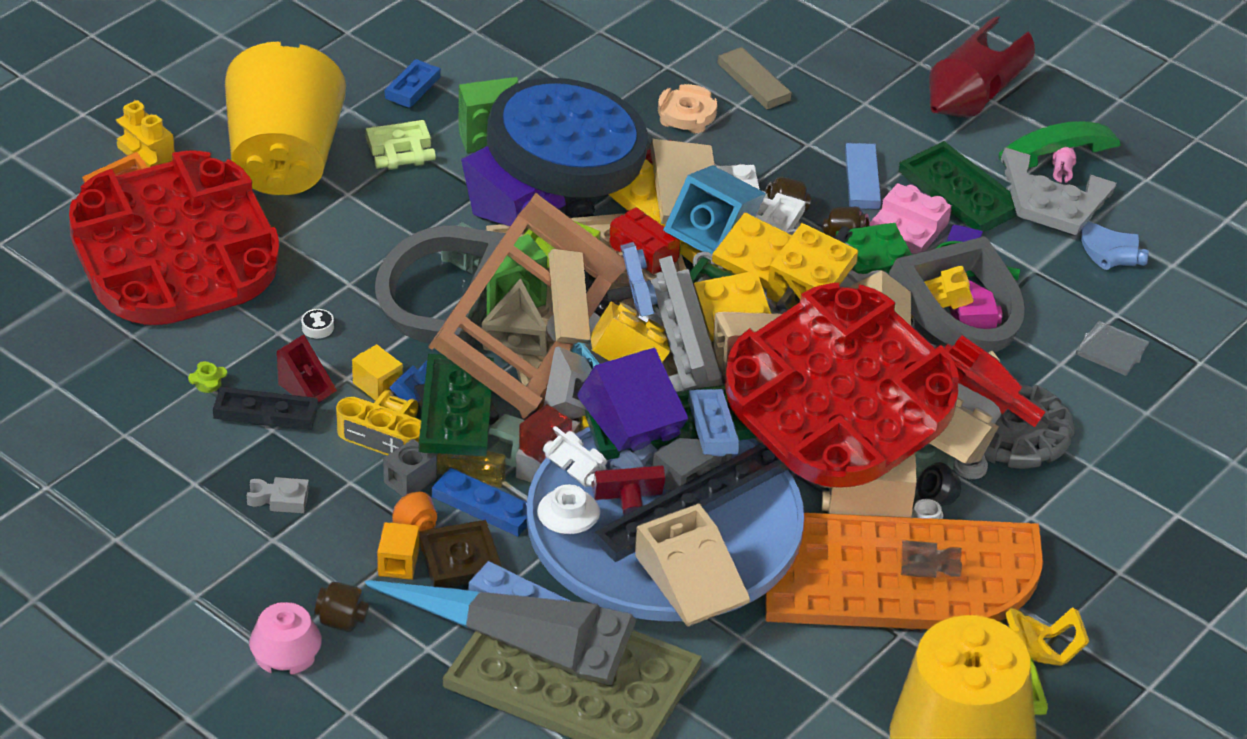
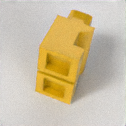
M138 100L123 107L124 116L116 119V123L124 128V135L117 138V148L127 156L138 152L148 167L171 162L172 153L175 152L173 134L163 126L162 119L157 115H148L145 112L144 105Z

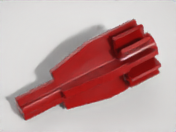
M961 335L955 345L951 346L948 343L945 346L958 370L959 384L993 401L999 407L1001 414H1004L1009 409L1034 428L1046 411L1019 393L1023 386L997 358L963 335Z

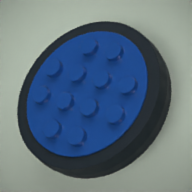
M537 78L517 83L504 90L496 98L487 123V144L493 158L507 173L531 187L562 196L595 197L619 191L636 179L646 158L648 132L644 121L637 111L622 98L606 89L573 79Z

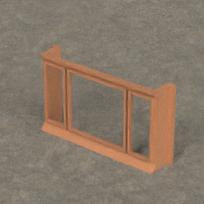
M537 193L534 194L532 199L518 214L428 346L431 350L433 348L438 350L517 408L523 420L532 410L537 408L543 399L540 395L549 381L555 347L559 346L570 350L573 343L556 342L555 340L536 369L465 317L507 255L551 287L550 272L514 246L515 242L527 227L555 249L583 253L584 270L595 278L586 292L589 319L611 284L626 269L623 257ZM457 328L463 329L530 379L528 384L525 386L455 335L454 333Z

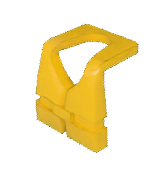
M1010 608L1006 612L1009 628L1022 639L1027 647L1030 659L1032 658L1033 661L1063 666L1089 643L1080 613L1075 608H1071L1051 627L1030 616L1023 615L1022 612L1014 608ZM1072 626L1076 628L1075 638L1061 655L1057 654L1043 640V638L1056 637Z

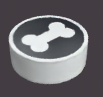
M312 309L302 316V331L310 338H324L329 336L334 330L333 315L327 310Z

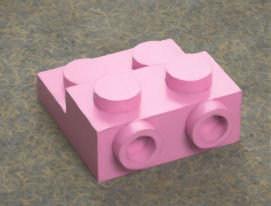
M897 183L883 199L882 209L871 220L870 226L895 222L910 252L913 254L925 252L949 224L951 205L947 204V201L941 196L930 197L921 193L914 185L903 186Z

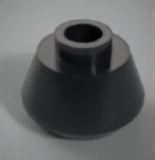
M942 462L933 463L919 477L918 494L921 500L931 499L939 503L940 506L950 505L961 493L960 478L947 464Z

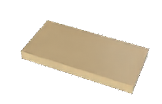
M652 139L650 149L661 224L667 223L687 175L712 165L715 166L711 145Z

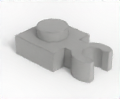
M275 477L273 484H267V482L261 479H251L250 492H247V505L259 507L267 503L270 504V511L304 513L309 492V480Z

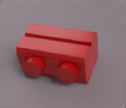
M637 207L626 212L625 216L621 215L613 219L610 224L609 243L612 248L617 252H622L620 245L633 242L637 250L643 249L647 268L644 269L652 275L662 271L659 259L672 256L675 263L680 255V239L663 231L664 226Z

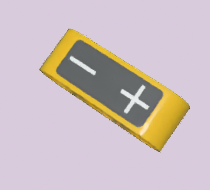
M384 390L375 403L356 397H346L341 399L336 406L337 433L345 441L388 456L412 439L419 443L421 420L416 418L418 401L415 399L405 400L393 396V392L389 390Z

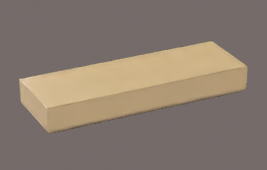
M552 249L548 255L556 342L573 344L581 342L587 344L591 339L583 253Z

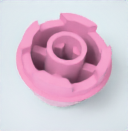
M277 603L269 606L260 614L250 636L249 645L257 664L262 669L272 673L271 668L290 670L291 675L306 670L314 663V656L321 647L322 639L319 629L303 607L294 603Z

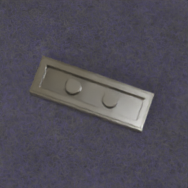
M742 47L718 56V65L766 109L791 101L792 92Z

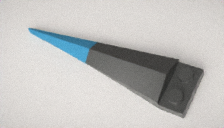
M373 580L364 581L372 590L465 626L579 678L612 685L636 623L635 617L630 613L602 608L598 604Z

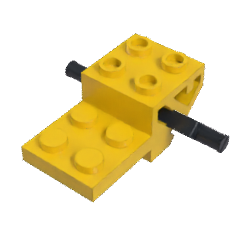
M744 212L713 252L712 262L735 274L757 271L762 287L767 289L766 297L777 302L778 314H783L800 302L801 294L805 291L823 284L838 282L841 284L856 264L858 250L846 244L853 235L852 231L849 232L850 229L848 227H841L836 236L830 237L801 223L795 233L791 235Z

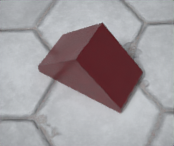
M304 334L277 350L278 384L290 394L318 398L319 403L337 391Z

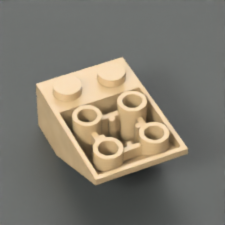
M700 504L637 526L635 556L687 627L750 603V597L717 526Z

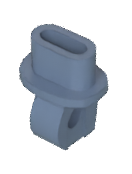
M652 444L634 452L625 449L621 451L618 459L610 462V468L614 470L653 466L654 453L658 449Z

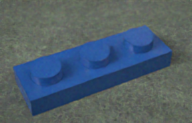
M451 467L432 487L433 498L480 520H486L487 523L517 537L527 527V502Z

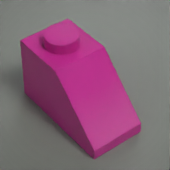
M969 280V288L974 302L956 309H952L949 306L951 316L975 328H997V324L1002 323L1001 306L996 305L992 292Z

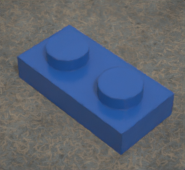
M415 59L385 89V99L411 108L441 78V68Z

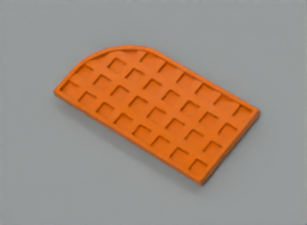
M804 513L803 534L799 552L785 576L765 593L766 622L930 629L945 619L963 615L982 616L998 622L1006 619V612L1010 608L1019 610L1026 604L1039 583L1043 563L1039 524Z

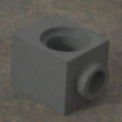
M414 439L383 458L384 483L403 497L412 492H419L437 480L436 455L418 452L419 443Z

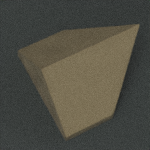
M520 278L483 320L482 329L514 353L546 356L548 353L547 326ZM483 345V350H490L485 345Z

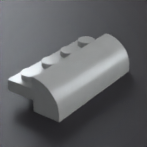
M672 256L661 258L659 262L662 272L656 273L657 278L651 279V283L655 289L659 310L683 391L723 385L689 269L676 272Z

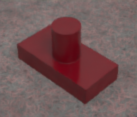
M664 465L595 471L592 488L594 499L621 498L623 514L627 515L643 506L642 496L663 495L666 478Z

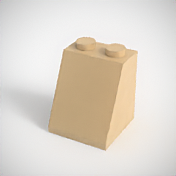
M914 453L885 475L870 483L846 488L824 486L829 488V491H823L822 511L828 512V514L911 518L916 488V454Z

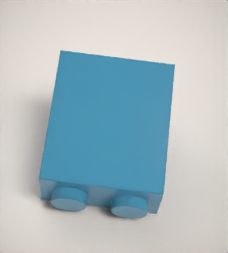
M714 165L687 175L663 231L702 252L713 254L744 212L756 217L766 193Z

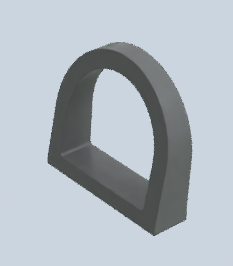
M444 225L419 231L401 241L383 260L375 282L378 303L390 323L407 337L430 344L446 320L414 315L404 311L397 305L395 297L396 286L402 273L409 265L425 255L440 251H458L483 257L471 281L472 283L505 233ZM487 285L465 316L480 328H482L483 320L487 317ZM460 327L454 333L473 347L476 339Z
M986 236L897 258L888 274L911 292L912 316L929 333L947 344L949 343L951 346L955 345L957 340L963 335L986 352H997L1011 344L1022 325L1025 309L1020 288ZM957 266H963L965 271H973L984 286L993 293L994 298L1001 306L1004 324L993 329H979L960 322L941 307L924 282L942 276L941 271Z

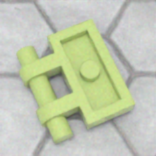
M424 120L366 128V140L372 156L384 155L374 157L376 169L387 167L388 170L398 169L399 165L414 163V166L424 165L425 161L436 159L434 148L423 150V148L431 147V137ZM409 150L411 151V152H404V153H398V154H396V152H403V151H409Z

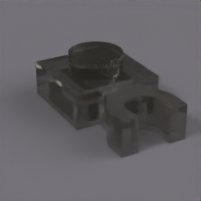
M902 540L901 575L936 578L937 571L949 576L960 577L962 562H960L962 548L951 547L945 550H937V543Z

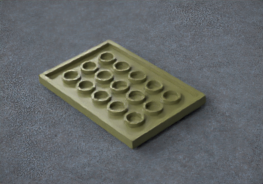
M632 630L612 685L579 678L475 631L444 675L443 687L572 739H656L701 667L702 656Z

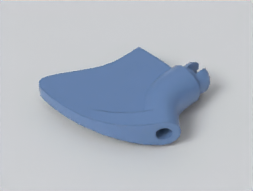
M1089 221L1081 229V240L1085 251L1101 268L1108 270L1121 265L1136 267V264L1141 266L1147 264L1149 252L1146 249H1138V234L1112 231Z

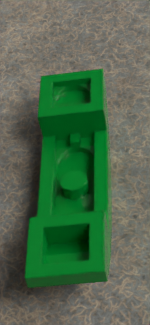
M1078 121L1059 123L1038 129L1017 139L1006 148L1031 155L1028 168L1038 166V156L1056 152L1064 147L1073 148L1086 144L1092 152L1120 146V140L1108 126L1094 122ZM1002 150L1001 152H999V159H1000V160H1001V156H1002L1003 150Z

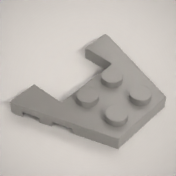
M1005 147L1001 156V162L1006 165V179L1011 181L1012 189L1010 192L1018 217L1077 235L1092 218L1093 213L1102 207L1107 197L1110 198L1116 187L1115 182L1090 175L1086 191L1084 192L1076 186L1059 184L1042 175L1034 176L1028 174L1027 170L1031 155Z

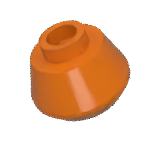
M412 492L402 497L395 505L392 515V523L419 526V531L434 529L437 520V512L433 501L425 492Z

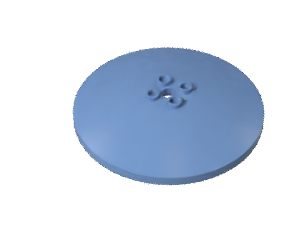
M589 427L575 434L583 442L585 449L590 451L594 448L596 450ZM754 438L740 440L738 454H732V458L759 445L760 442ZM546 458L535 473L529 488L527 527L534 551L548 572L572 593L589 603L598 604L599 607L630 613L639 619L683 621L635 556L636 552L615 563L594 542L595 531L625 516L623 514L621 498L595 500L600 509L598 521L590 529L581 533L562 534L552 531L542 524L537 514L538 505L548 493L554 491L557 487L566 484L576 485L594 498L592 487L583 486L568 474L567 470L574 464L573 461L563 470ZM615 459L607 460L605 464L607 470H611L610 462ZM788 470L707 513L721 534L750 597V603L764 595L785 576L799 552L804 524V509L800 491ZM663 489V495L669 492L667 489ZM663 495L642 496L643 506Z

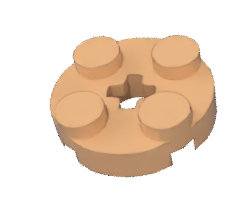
M679 85V90L672 92L671 88H668L659 97L658 112L660 122L667 127L672 126L689 130L692 133H701L705 130V126L712 123L716 118L717 100L716 98L715 100L711 98L710 91L697 85Z

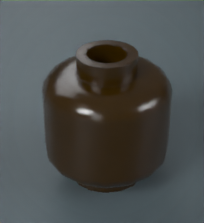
M778 177L774 182L768 183L765 190L768 199L773 200L775 195L779 193L805 201V211H808L811 203V194L807 193V187L804 182L786 177Z
M858 206L833 208L829 218L824 219V234L834 237L836 236V231H839L843 226L849 229L870 226L869 216Z
M331 582L327 588L321 587L314 614L319 615V621L324 626L351 632L355 629L357 622L364 624L369 603L363 601L364 593L362 589L340 582Z

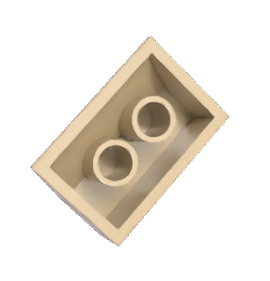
M958 397L951 422L929 444L965 464L980 462L999 426L992 423L993 417L983 410L975 408L974 411H971L962 406L964 400Z

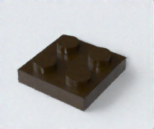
M486 520L419 531V543L433 587L450 588L467 585L488 561L502 567Z

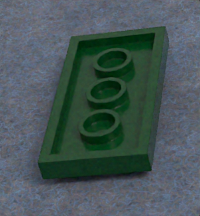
M945 141L899 163L898 172L930 197H943L947 204L951 205V213L972 229L981 230L984 233L1017 216L1011 192Z
M428 354L418 452L487 456L492 390L443 354ZM487 357L489 360L494 362V358Z

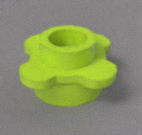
M203 361L197 364V370L194 373L189 374L188 381L191 384H195L196 388L201 392H215L221 387V378L227 376V370L224 367H216L212 363Z

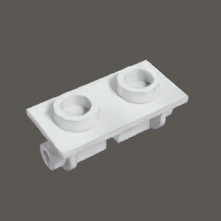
M554 426L553 430L557 438L554 441H548L544 445L543 451L546 458L563 470L573 461L574 464L567 470L568 474L583 486L593 488L595 471L607 470L605 466L607 460L594 448L590 451L585 449L583 442L573 432L568 431L565 434Z

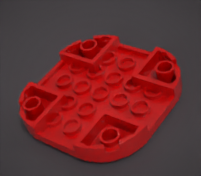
M211 152L172 153L171 162L117 176L113 169L103 171L87 180L81 186L79 195L75 200L72 199L70 204L71 241L95 295L109 311L131 322L147 325L170 324L245 303L261 294L270 285L277 272L279 260L278 234L276 228L270 226L252 190V180L235 162L230 159L223 162L219 159L211 158Z
M840 282L823 284L805 291L801 294L798 304L761 329L754 332L749 328L745 331L730 350L726 368L725 389L728 402L735 415L790 470L800 477L819 485L846 488L864 485L880 478L937 438L947 428L954 416L959 391V375L956 365L947 350L942 345L935 349L894 311L896 302L890 297L865 285L859 284L858 289L839 287Z

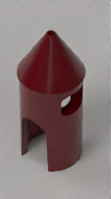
M1000 16L986 22L947 58L937 62L932 68L929 76L931 111L936 114L960 118H970L978 115L984 109L987 102L1032 62L1035 55V45L1030 32H1026L1004 51H994L989 48L987 33L999 22Z

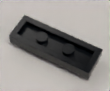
M220 387L213 407V419L312 430L318 410V398Z

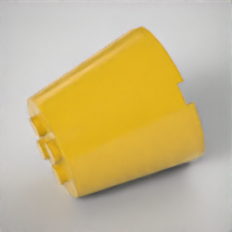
M281 42L263 43L244 50L228 66L225 78V95L231 161L239 165L252 180V189L272 195L297 194L313 187L323 175L345 100L346 82L337 64L327 55L314 48L300 44L299 48L281 46Z
M975 615L951 617L931 627L922 637L892 717L890 739H1037L1030 656L1022 639L1001 622Z

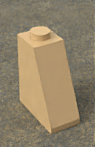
M715 313L713 351L717 365L725 380L728 356L737 339L749 328L756 332L781 314Z

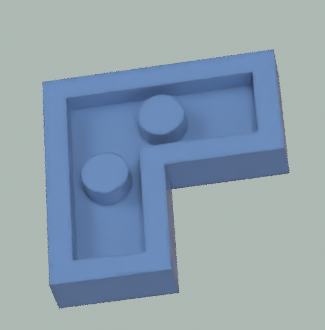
M633 242L620 245L635 308L641 317L654 314L652 305L658 304L653 284L651 285L650 280L645 281L641 269L647 268L643 249L637 250Z

